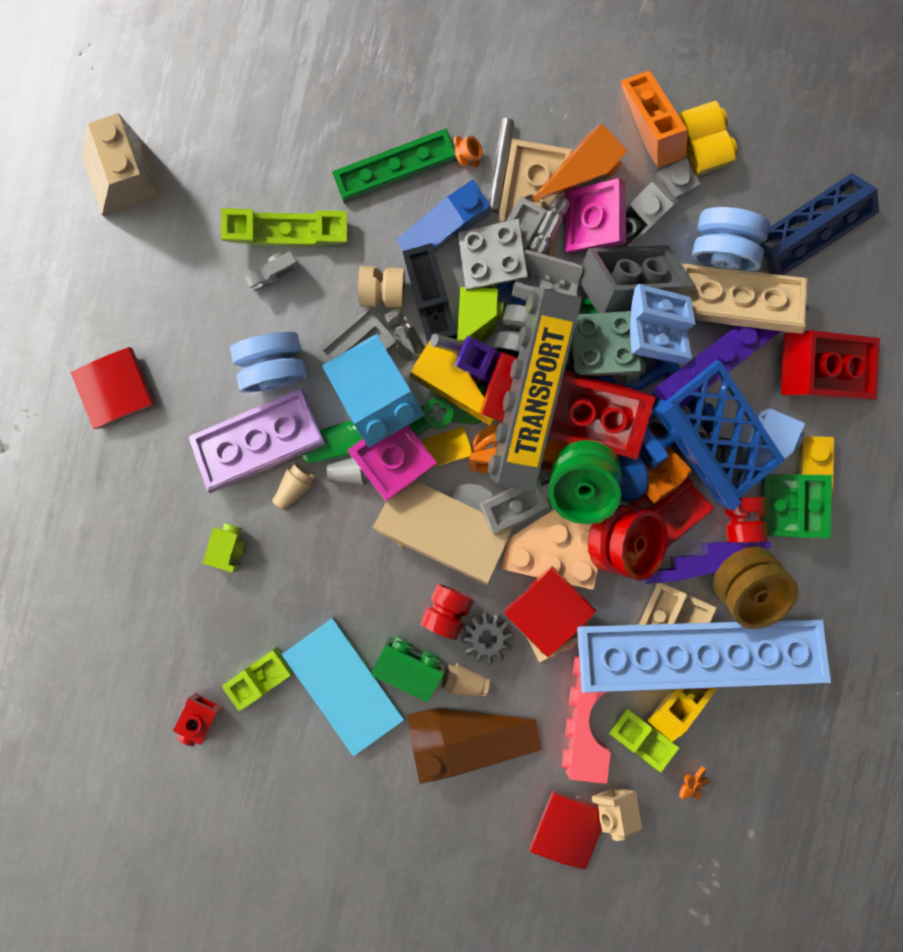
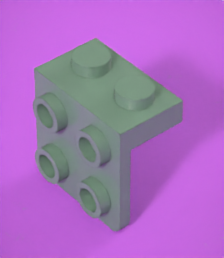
M631 311L578 315L572 337L574 372L577 376L624 374L625 386L638 385L640 374H645V356L632 354L630 338Z

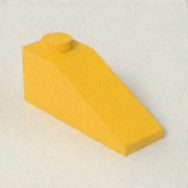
M429 341L410 371V378L490 426L494 419L479 414L484 400L483 395L471 376L454 366L458 356L453 354V352L432 347Z
M718 688L673 689L667 694L647 721L673 742L688 730Z

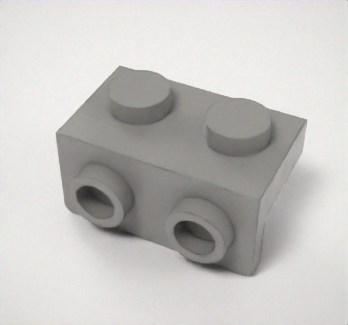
M524 250L528 278L514 280L512 296L527 301L529 295L534 292L535 287L577 296L578 282L583 273L582 265L531 250Z

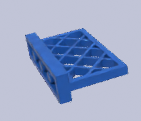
M714 361L668 400L664 401L661 399L652 407L656 416L715 501L731 511L741 504L739 498L785 461L721 361ZM717 373L721 378L719 394L706 392L708 379ZM688 395L697 396L694 414L684 413L678 404ZM705 397L718 398L715 416L702 415ZM726 399L735 400L738 404L736 418L723 417ZM701 420L714 421L711 438H701L699 435ZM722 422L734 423L731 440L719 439ZM742 424H749L754 428L752 442L739 441ZM717 444L730 445L727 462H718L716 460ZM738 446L751 447L747 464L735 463ZM759 448L767 449L773 457L763 466L755 465ZM734 468L746 469L744 481L735 488L731 482Z

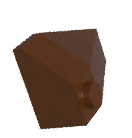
M441 707L408 713L412 749L419 784L451 778L542 750L535 718L503 714H483L468 710L467 712Z

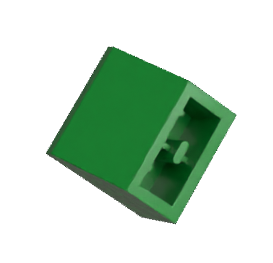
M396 636L395 639L388 637L371 676L428 703L444 674V663L440 662L441 657L424 649L423 653L413 649V643L403 637Z

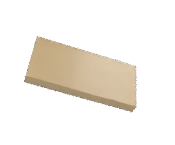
M512 139L497 223L506 222L520 196L547 211H551L550 206L556 196L564 198L565 192L537 202L532 197L572 153L573 149ZM559 228L552 242H549L550 246L545 255L554 257ZM536 232L535 236L533 237L532 241L530 242V244H529L527 250H530V247H531V244H532L534 238H535V237H538V236H537V232Z
M682 264L696 285L694 291L684 294L691 297L694 320L803 334L806 325L808 278Z
M414 481L389 501L385 502L372 530L487 585L513 527L509 526L497 533H492L483 512L425 484Z

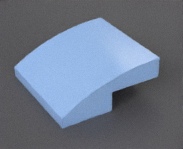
M638 284L634 290L631 307L630 338L632 354L682 365L686 364L692 359L687 331L695 325L691 297Z

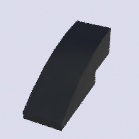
M430 243L402 251L427 344L433 334L457 340L458 335L433 244Z

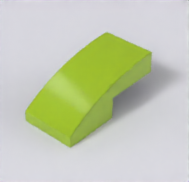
M278 647L221 686L238 711L253 703L294 673L281 655L282 653Z
M628 708L609 733L660 773L680 748Z

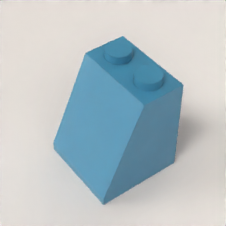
M377 334L322 365L352 422L368 447L373 446L424 416L414 395Z

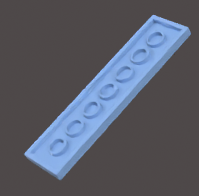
M823 619L778 621L766 628L760 629L744 628L737 622L583 626L577 628L582 693L831 683Z

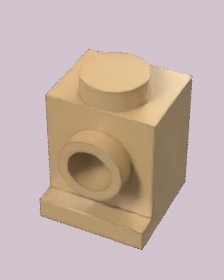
M613 787L592 796V802L598 804L602 832L610 833L612 840H627L631 837L630 834L642 829L636 791Z

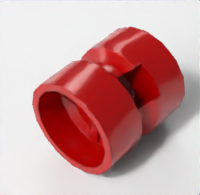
M766 497L739 498L741 504L733 511L724 507L725 516L730 518V522L725 525L726 542L768 541L767 523L762 521V517L767 514Z
M438 583L431 597L433 606L427 607L420 625L443 637L457 640L463 627L461 617L468 615L474 599L460 591Z

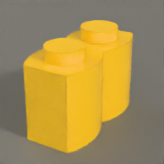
M717 101L683 111L679 114L680 119L687 128V157L696 177L728 167L736 160L735 156L738 154L737 143L726 131L728 116L725 109L720 108Z

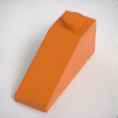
M650 70L621 80L623 92L644 146L657 168L686 158L687 128Z
M601 123L589 132L532 198L537 202L596 181L606 174L611 177L622 166L623 163L620 159L628 150Z

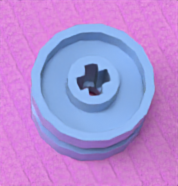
M714 207L705 209L700 214L697 227L698 232L702 236L694 241L691 257L697 263L707 267L750 272L757 271L762 266L764 250L760 244L764 243L768 238L770 222L760 214L739 208Z
M276 332L255 336L239 341L230 347L233 364L246 367L236 375L240 392L252 393L278 389L308 378L305 362L299 358H292L302 350L297 332Z

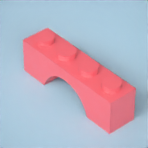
M575 656L573 675H577L576 687H571L569 695V706L574 707L572 719L567 718L565 736L569 737L570 740L568 750H563L562 768L566 769L568 778L571 780L607 784L611 752L604 743L592 735L589 726V717L593 705L607 692L582 693L579 656Z

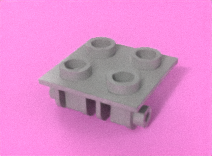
M519 219L458 232L466 290L490 288L494 284L528 278Z

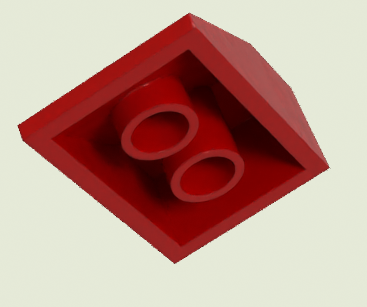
M815 330L804 331L803 334L784 333L781 395L877 400L880 338Z
M565 369L548 438L568 443L582 440L596 441L611 448L615 454L637 459L655 396L594 376L579 377L574 371Z

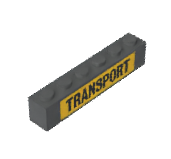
M535 287L534 292L527 299L526 313L529 314L526 326L521 328L518 337V345L521 346L518 359H515L511 366L510 376L513 381L510 391L506 392L503 400L504 420L497 427L495 440L498 443L496 453L491 455L488 464L490 478L497 485L535 491L582 301L581 297Z

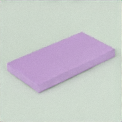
M302 388L189 436L204 484L210 494L325 445L307 396Z

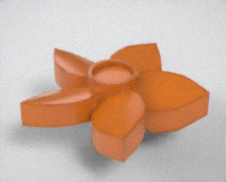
M703 766L696 772L694 777L691 774L684 776L685 784L681 787L679 794L682 799H688L692 796L698 800L702 795V787L712 782L707 777H703L706 772Z

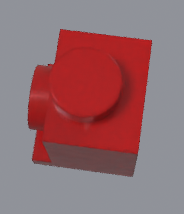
M194 693L187 699L186 705L173 729V732L179 734L177 739L187 746H195L196 743L201 745L207 740L223 707ZM195 719L198 722V728L190 725L189 720Z

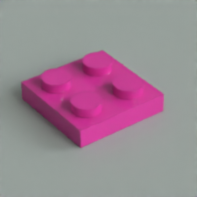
M617 178L566 191V200L570 202L566 212L567 253L577 254L587 252L588 248L612 247L626 244V181Z
M408 425L371 447H368L362 439L348 449L349 455L385 502L389 501L437 465L435 459Z

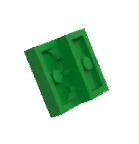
M768 474L763 478V497H766L767 514L763 516V521L767 523L768 536L831 538L832 475Z

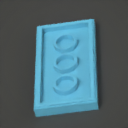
M334 617L281 654L353 756L404 721L405 718L378 679L371 676L372 671Z

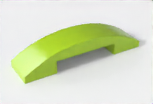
M221 208V240L263 246H326L347 243V211L316 210V214L254 212L253 209Z

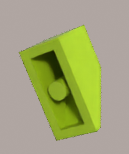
M460 287L457 340L465 342L467 336L483 342L495 333L496 320H502L503 301H497L498 289L475 288L466 290L465 287Z

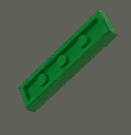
M445 128L334 170L332 174L343 203L456 161L457 158L448 130Z

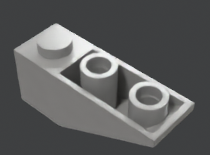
M659 180L652 181L626 207V244L612 247L634 246L679 203Z

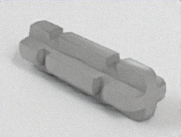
M560 196L554 198L550 206L551 211L547 212L537 232L538 237H535L531 244V251L546 254L550 246L549 242H552L563 220L562 216H565L569 208L570 202Z

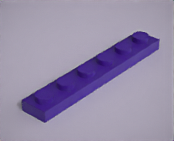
M735 326L659 384L653 392L660 400H668L716 360L721 361L727 372L730 373L782 331ZM717 373L708 379L706 390L721 380ZM688 395L678 404L683 409L694 401L697 396Z

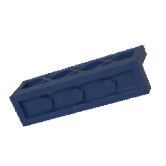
M851 173L769 228L767 240L760 244L764 250V256L767 258L770 274L785 275L879 213L877 188ZM851 186L858 189L853 194L841 195L842 192ZM823 205H834L828 211L816 212V209ZM796 222H808L802 228L790 229V226ZM782 238L781 242L771 248L765 244L771 239Z

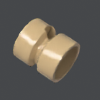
M360 266L358 280L359 306L377 307L379 303H383L385 308L403 309L405 268L387 267L385 271H380L378 266Z

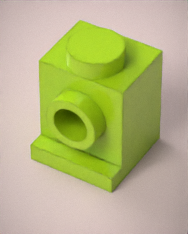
M224 523L223 527H213L202 564L232 573L239 571L240 564L235 563V560L241 558L245 547V542L241 541L243 533H241L242 527L229 523Z

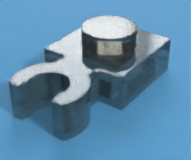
M391 310L384 317L388 325L395 332L392 335L396 340L395 347L398 353L407 362L418 360L425 346L415 328L409 326L403 310Z

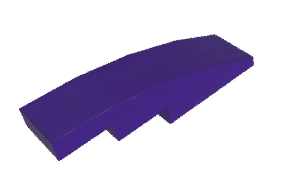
M771 541L700 542L701 555L670 556L671 568L658 569L649 579L641 580L640 582L651 584L680 581L716 572L722 562L733 553L744 548L757 546L769 549L771 548Z

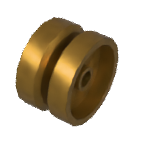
M758 546L744 548L729 556L716 571L713 581L715 593L721 602L727 606L729 613L737 623L749 629L766 628L781 620L795 605L799 593L797 582L782 567L777 558L768 549Z

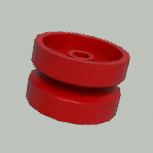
M619 505L614 514L604 521L592 524L588 535L590 559L597 569L638 581L649 579L658 571L664 561L668 545L666 524L659 514L650 510L634 509L624 505Z

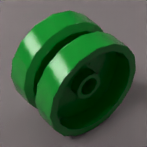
M588 440L570 443L559 450L553 460L548 497L552 508L562 518L577 524L589 525L599 523L612 516L620 505L622 466L619 457L611 448L599 442Z

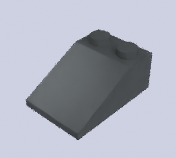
M669 245L588 248L582 263L583 273L579 280L597 313L631 311L634 290L638 284L681 295L694 291L696 287Z

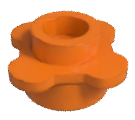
M460 136L455 137V155L462 166L472 165L474 168L478 167L480 164L479 159L483 156V149L479 140L474 136H468L465 139H462Z

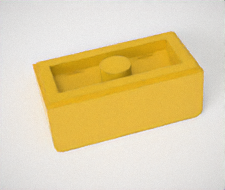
M464 427L420 440L437 462V465L433 468L468 458L472 453Z

